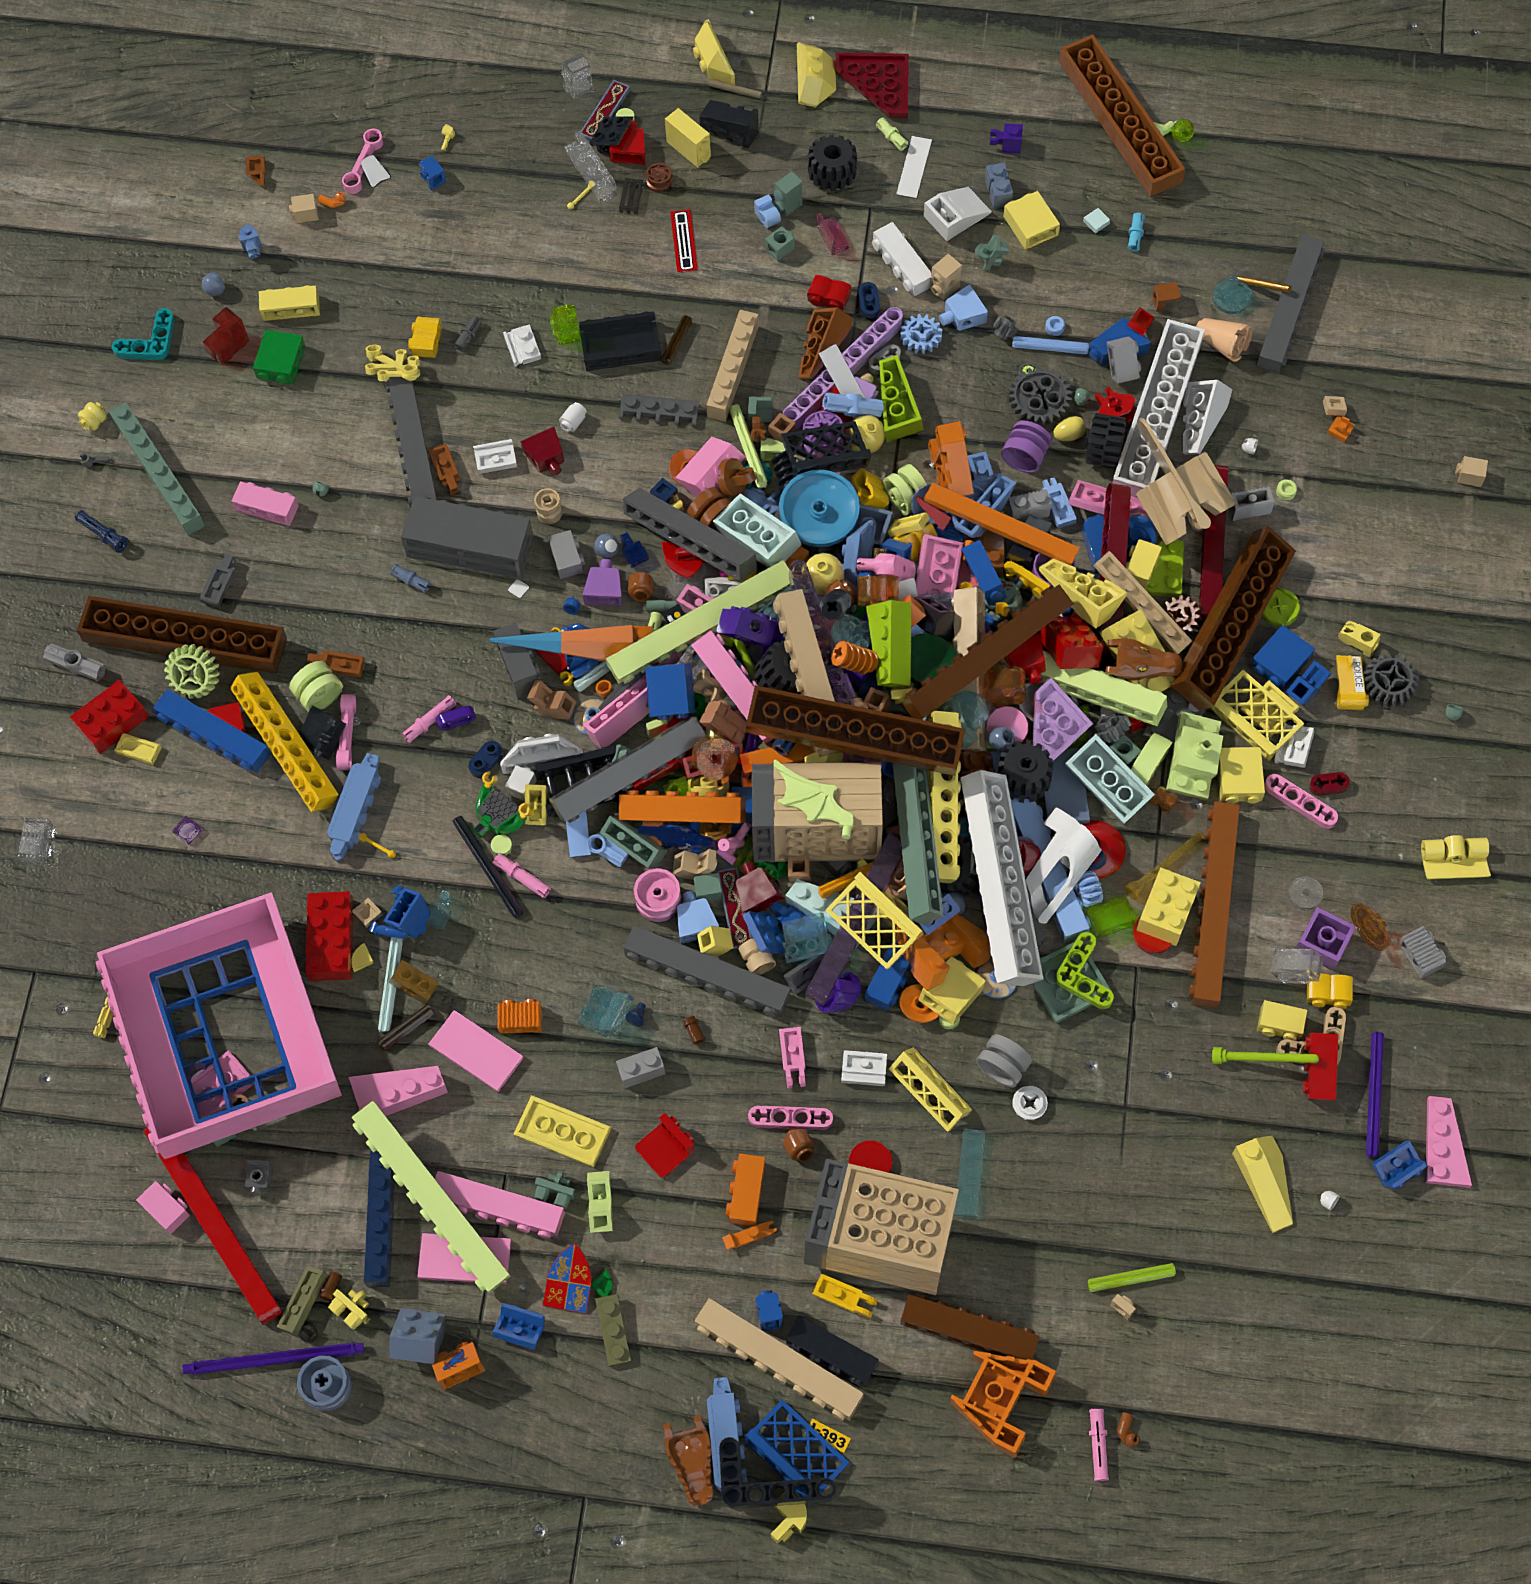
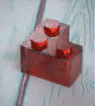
M227 307L212 318L216 330L202 342L206 353L221 365L232 359L233 355L244 348L250 341L242 319Z

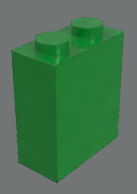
M265 329L253 366L256 378L262 381L269 380L280 384L294 385L306 347L303 336Z

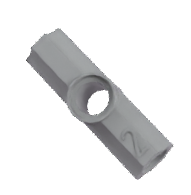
M52 643L47 645L44 650L43 659L45 661L68 669L74 675L80 674L99 681L105 674V664L85 657L77 650H67Z

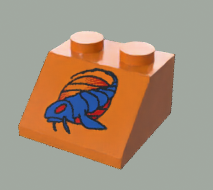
M463 1342L455 1347L456 1350L449 1353L447 1351L441 1352L437 1355L432 1367L437 1381L443 1390L485 1372L473 1342Z

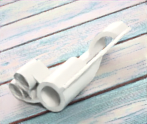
M1055 808L1043 823V825L1049 827L1056 834L1025 880L1033 915L1038 923L1048 922L1102 851L1091 832L1059 808ZM1060 861L1070 869L1066 883L1048 905L1043 895L1042 882L1056 863Z

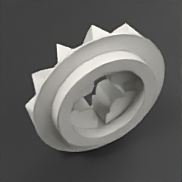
M1024 1086L1014 1094L1013 1108L1016 1114L1024 1120L1034 1121L1042 1117L1047 1109L1046 1095L1035 1086ZM1025 1099L1029 1101L1035 1099V1102L1033 1104L1035 1109L1030 1106L1024 1109V1106L1026 1105Z

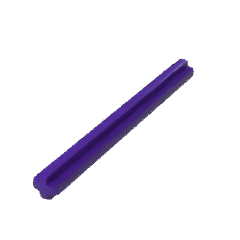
M1373 1032L1371 1035L1366 1156L1368 1158H1377L1379 1156L1384 1034L1382 1032Z

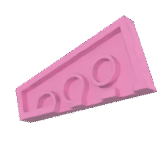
M1429 1096L1427 1098L1426 1163L1428 1166L1426 1167V1183L1471 1188L1472 1183L1451 1098Z

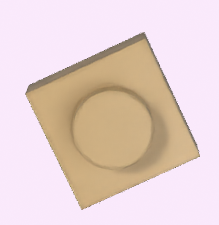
M1324 397L1323 405L1326 415H1346L1347 407L1344 397Z
M369 898L352 911L366 928L383 915Z
M1119 1294L1115 1296L1110 1304L1112 1308L1127 1320L1136 1309L1133 1307L1134 1303L1124 1295L1121 1297Z

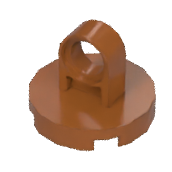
M737 458L724 459L718 467V470L721 469V477H717L719 488L725 496L729 495L730 498H736L739 494H743L746 484L755 481L757 478L752 467L744 468Z

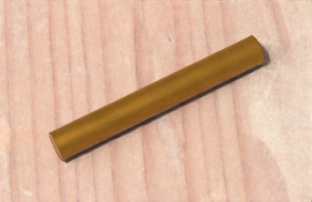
M1245 276L1238 277V283L1287 293H1290L1292 290V286Z

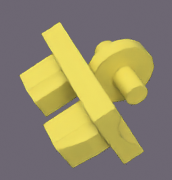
M338 1289L333 1293L335 1298L328 1308L337 1316L346 1308L349 1309L351 1313L344 1322L352 1330L356 1329L362 1322L364 1324L369 1322L370 1318L358 1307L361 1305L365 1309L369 1305L364 1300L367 1296L364 1290L356 1293L352 1289L348 1293L353 1298L352 1301Z

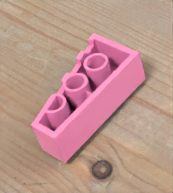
M438 1066L349 1077L359 1110L374 1101L385 1116L448 1093Z

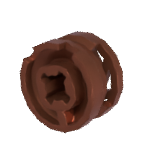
M655 163L647 168L646 183L651 191L661 193L663 190L667 191L672 186V171L668 165Z

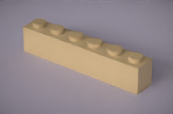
M739 310L706 405L707 418L724 422L727 420L730 412L729 407L733 403L759 327L758 314Z

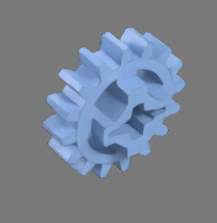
M918 314L917 318L910 316V321L905 320L904 326H901L900 338L903 340V346L908 345L909 351L915 349V354H917L921 350L922 354H925L927 349L929 352H932L933 347L938 348V343L942 341V329L939 322L935 323L934 317L928 319L926 314L924 318H921V315Z

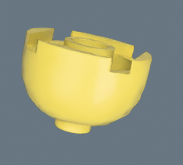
M872 415L856 417L853 421H856L866 449H870L871 454L878 451L885 440L882 422ZM852 428L846 429L845 434L852 437L854 435ZM850 445L853 451H861L858 446Z
M827 553L816 554L809 558L803 572L806 586L818 595H825L824 590L836 580L843 582L845 577L840 561L835 556Z
M712 771L701 774L696 778L691 777L688 779L689 792H699V796H707V792H719V796H727L730 787L729 776H723V772Z

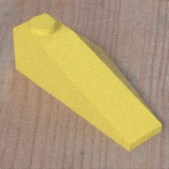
M1056 559L1050 560L1039 568V571L1053 587L1061 585L1074 603L1071 607L1082 619L1095 628L1110 620L1127 596V592L1113 582L1106 579L1104 582L1095 579L1091 573H1087V575L1076 571V567Z
M1273 1136L1255 1138L1236 1146L1232 1154L1272 1233L1292 1225L1293 1220L1283 1155Z

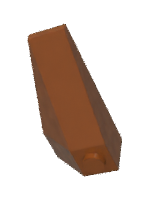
M837 307L813 310L807 325L806 332L809 333L808 340L804 342L806 353L801 359L798 378H814L824 365L818 353L835 344L838 347L850 331L854 318Z
M987 529L982 536L970 538L974 542L981 541L997 575L1002 577L1004 569V537Z

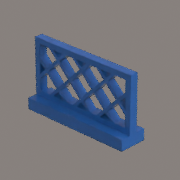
M783 1399L754 1429H751L746 1434L744 1443L784 1481L811 1479V1474H824V1478H827V1474H832L829 1479L834 1480L849 1465V1462ZM781 1408L789 1414V1422H776V1413ZM763 1426H773L774 1438H765L758 1431ZM777 1426H789L790 1438H777ZM793 1426H802L806 1430V1437H793ZM777 1442H790V1454H781L777 1450ZM793 1442H806L807 1453L794 1454ZM809 1442H819L822 1445L823 1453H810ZM794 1458H807V1470H798L794 1466ZM810 1458H823V1469L811 1470ZM826 1458H836L841 1465L837 1469H827ZM822 1485L819 1492L822 1493L829 1485ZM800 1486L796 1492L804 1498L808 1496L809 1489L806 1486Z

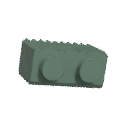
M791 171L774 183V206L785 216H788V214L802 206V180Z

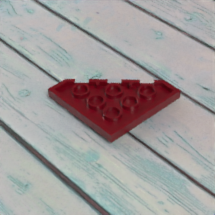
M836 52L835 72L889 118H908L909 54Z

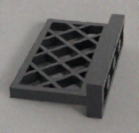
M856 421L781 434V440L793 469V478L811 470H828L836 473L868 467L872 457L870 449L865 447ZM852 428L854 435L851 437L843 433V430ZM831 432L837 436L832 440L824 436V434ZM809 435H813L816 438H818V440L816 441V443H813L805 438ZM839 437L849 441L846 447L836 442ZM794 438L800 442L796 447L790 444L788 439ZM821 440L830 444L828 450L818 445ZM802 443L812 448L809 453L800 449ZM851 444H854L858 446L861 451H853L849 449V447ZM834 446L843 452L836 455L830 451ZM814 450L823 453L824 456L817 458L812 453ZM798 453L806 459L796 462L794 456Z

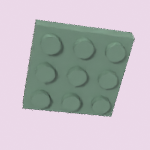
M1075 942L1041 958L1043 980L1032 983L1055 1024L1092 1006V1004L1061 988L1056 983L1057 971ZM1082 944L1080 950L1084 952L1085 946ZM1077 955L1071 956L1070 961L1072 964L1079 965L1082 963L1081 957ZM1090 956L1080 973L1110 989ZM1068 968L1067 973L1064 976L1061 975L1062 981L1069 979L1071 969ZM1082 983L1078 986L1079 990L1083 993L1091 990L1087 983ZM1094 989L1093 995L1091 996L1092 998H1094L1097 989ZM1107 995L1099 996L1100 1001L1106 999Z

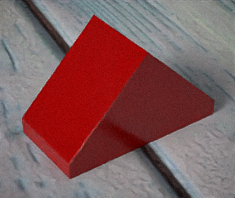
M239 702L208 710L212 715L247 734L243 710Z

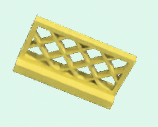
M1244 670L1222 690L1215 706L1210 707L1216 715L1252 747H1261V755L1268 761L1304 726V723ZM1244 677L1249 682L1250 689H1237V682ZM1226 693H1235V703H1226L1222 697ZM1238 693H1250V702L1238 703ZM1252 693H1262L1265 696V702H1253ZM1253 706H1265V716H1253ZM1268 706H1277L1280 709V716H1268ZM1238 707H1250V716H1241L1238 713ZM1253 720H1265L1266 730L1254 728ZM1268 720H1280L1281 730H1268ZM1283 720H1292L1297 725L1293 729H1283ZM1269 734H1281V741L1275 746L1269 741Z
M859 872L854 877L855 880L834 900L826 911L888 970L924 933ZM855 887L859 888L862 891V900L850 901V892ZM874 903L877 906V915H865V904ZM838 904H847V916H837L833 909ZM850 904H862V916H850ZM880 909H881L886 915H880ZM877 918V930L865 931V919ZM880 918H890L893 930H880ZM841 919H847V925ZM850 919H862V931L851 930ZM877 933L878 946H868L865 943V934ZM880 933H893V945H881ZM896 933H906L910 937L905 945H896ZM893 948V957L886 963L881 958V949ZM872 949H878V954H876Z

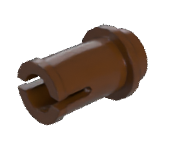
M690 1016L683 1020V1028L687 1029L692 1044L702 1043L706 1038L698 1025L699 1020L695 1016Z
M329 1271L324 1287L319 1291L321 1293L320 1298L327 1301H332L335 1298L333 1293L337 1290L343 1278L341 1274Z

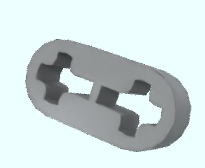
M888 345L869 359L868 367L872 374L880 375L879 361L893 356H889V353H895L900 360L901 350L897 345Z

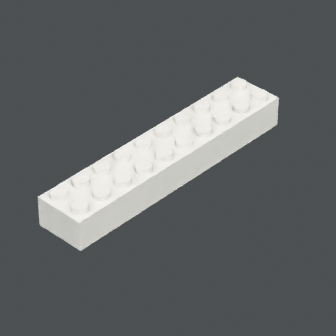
M1167 319L1112 482L1130 486L1132 496L1137 497L1136 493L1156 481L1160 470V465L1143 438L1137 421L1140 418L1147 421L1166 452L1202 344L1205 329Z
M979 770L961 777L973 845L972 851L975 856L976 872L980 884V894L983 901V912L986 918L987 934L991 946V956L994 963V975L999 984L1025 986L1043 980L1007 777L1006 775Z

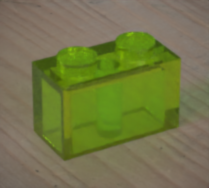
M1126 896L1122 898L1114 897L1103 905L1095 904L1089 907L1086 913L1091 923L1090 930L1096 940L1134 926L1137 919Z

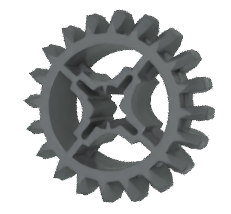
M1390 653L1387 654L1386 658L1381 654L1378 659L1374 658L1371 663L1367 664L1366 671L1363 673L1364 685H1366L1365 692H1370L1369 698H1376L1375 703L1382 701L1383 707L1387 703L1392 708L1396 703L1401 706L1404 702H1409L1415 696V691L1419 687V676H1416L1417 669H1411L1412 663H1405L1406 657L1402 660L1398 659V654L1394 658L1391 657ZM1390 676H1392V678H1391V680H1392L1391 686H1390V680H1389Z

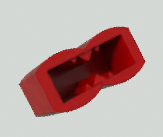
M815 275L807 293L808 301L814 306L837 307L844 311L851 295V285L844 281Z

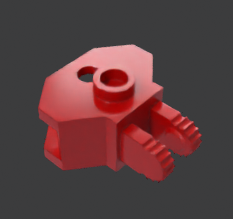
M1110 387L1105 388V393L1108 396L1106 398H1103L1099 392L1095 394V399L1101 406L1098 413L1123 417L1126 419V425L1133 421L1137 408L1134 405L1136 400L1132 394H1118L1117 391L1114 393Z

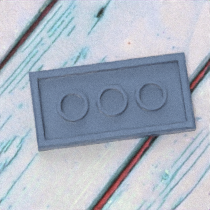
M1067 748L1053 761L1050 788L1044 794L1046 818L1050 816L1055 808H1059L1076 819L1079 824L1090 822L1085 785L1064 765L1080 748Z

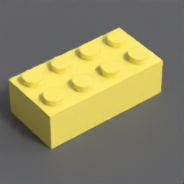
M1141 609L1099 632L1106 646L1108 640L1128 638L1164 651ZM1108 647L1114 660L1117 661L1118 648ZM1159 676L1150 679L1127 680V682L1140 684L1152 691L1162 692L1171 687L1170 685L1175 677Z

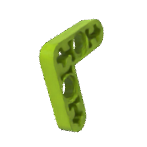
M1083 932L1077 937L1058 969L1056 983L1061 988L1097 1008L1107 1009L1112 1005L1114 999L1112 991L1080 973L1096 945L1095 936L1092 933ZM1089 939L1090 945H1086L1084 952H1082L1080 949L1083 941ZM1077 955L1081 957L1082 963L1079 965L1072 964L1070 961L1071 956ZM1068 968L1071 969L1069 979L1062 981L1061 975L1064 976ZM1082 983H1087L1091 990L1083 993L1079 990L1078 986ZM1094 989H1097L1094 998H1092L1091 996L1093 995ZM1107 995V1000L1100 1002L1099 996Z

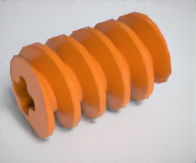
M846 641L837 643L831 657L833 665L852 670L861 675L873 672L878 664V656L875 651Z

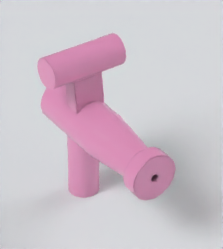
M744 822L734 837L724 838L718 842L719 849L716 853L732 866L738 860L733 854L736 849L745 846L744 837L751 828V825Z

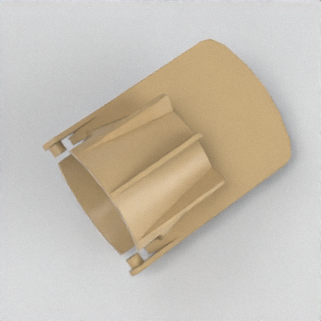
M1143 418L1137 421L1143 438L1165 475L1138 491L1136 495L1166 545L1186 534V514L1192 529L1195 532H1201L1211 525L1210 518L1201 507L1216 516L1236 504L1206 452L1175 469L1147 421Z

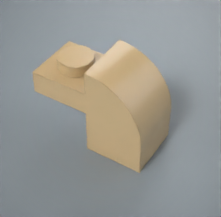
M708 849L701 854H696L684 850L674 856L672 874L694 880L695 876L712 874L717 866L716 851Z

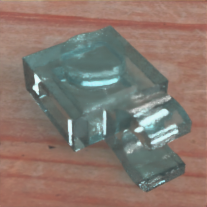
M442 890L438 903L431 902L429 906L431 915L426 922L427 925L443 931L451 914V910L447 908L452 899L450 892Z

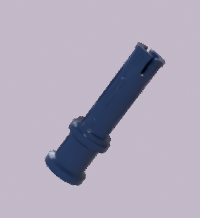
M83 510L76 514L75 520L77 522H80L98 535L104 544L112 546L115 552L120 553L127 547L128 539L117 534L114 528H107Z

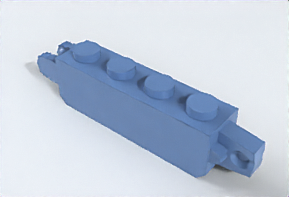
M367 753L361 764L356 763L351 766L327 830V834L332 842L330 853L336 861H342L347 850H352L354 844H357L360 839L359 831L361 825H364L367 820L366 812L368 806H372L374 790L379 787L381 781L378 773L380 758L377 755Z
M727 1377L714 1379L713 1395H710L707 1399L715 1487L720 1492L719 1445L727 1437H732L739 1443L738 1436H743L741 1422L736 1420V1413H740L739 1399H734V1393H731ZM727 1444L724 1447V1453L727 1455H732L736 1451L734 1444ZM740 1445L741 1459H745L744 1445ZM734 1467L728 1468L725 1472V1476L728 1479H733L738 1474V1470ZM742 1468L743 1483L747 1482L746 1468ZM731 1491L727 1494L726 1499L728 1502L734 1503L738 1501L739 1494L736 1491Z

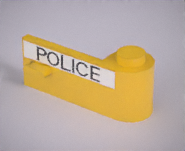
M1336 655L1339 683L1337 709L1363 711L1364 707H1368L1369 695L1365 694L1361 656Z

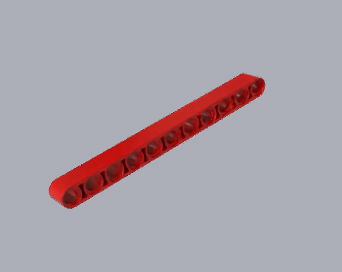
M147 1127V1128L144 1129L143 1131H144L145 1135L147 1136V1138H148V1140H149L148 1134H149L150 1132H149V1129H148V1127ZM158 1153L162 1163L262 1325L264 1326L283 1312L185 1153L164 1159L161 1153Z

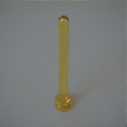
M1197 832L1139 881L1128 883L1124 887L1127 895L1131 899L1136 900L1142 895L1144 887L1157 877L1160 867L1167 869L1204 838V834Z

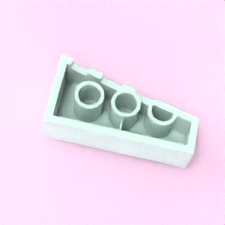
M797 879L785 895L786 905L789 904L827 927L828 932L856 949L860 943L826 911L840 893H835L822 899L818 893L819 886ZM850 897V901H858L857 899ZM866 903L865 915H877V906ZM838 904L833 909V912L837 916H847V904ZM850 904V916H862V904ZM877 918L865 919V931L870 930ZM841 919L847 925V919ZM850 919V929L862 931V919Z

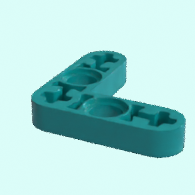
M167 308L157 311L151 340H115L112 344L115 356L122 359H165L169 354L175 322L172 311ZM161 331L167 332L164 337L157 336ZM160 343L162 349L157 353L156 351L159 350ZM137 347H145L143 352H135Z

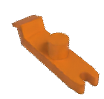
M772 1220L735 1234H728L722 1238L727 1250L768 1237L776 1233L777 1229L769 1228L774 1224Z

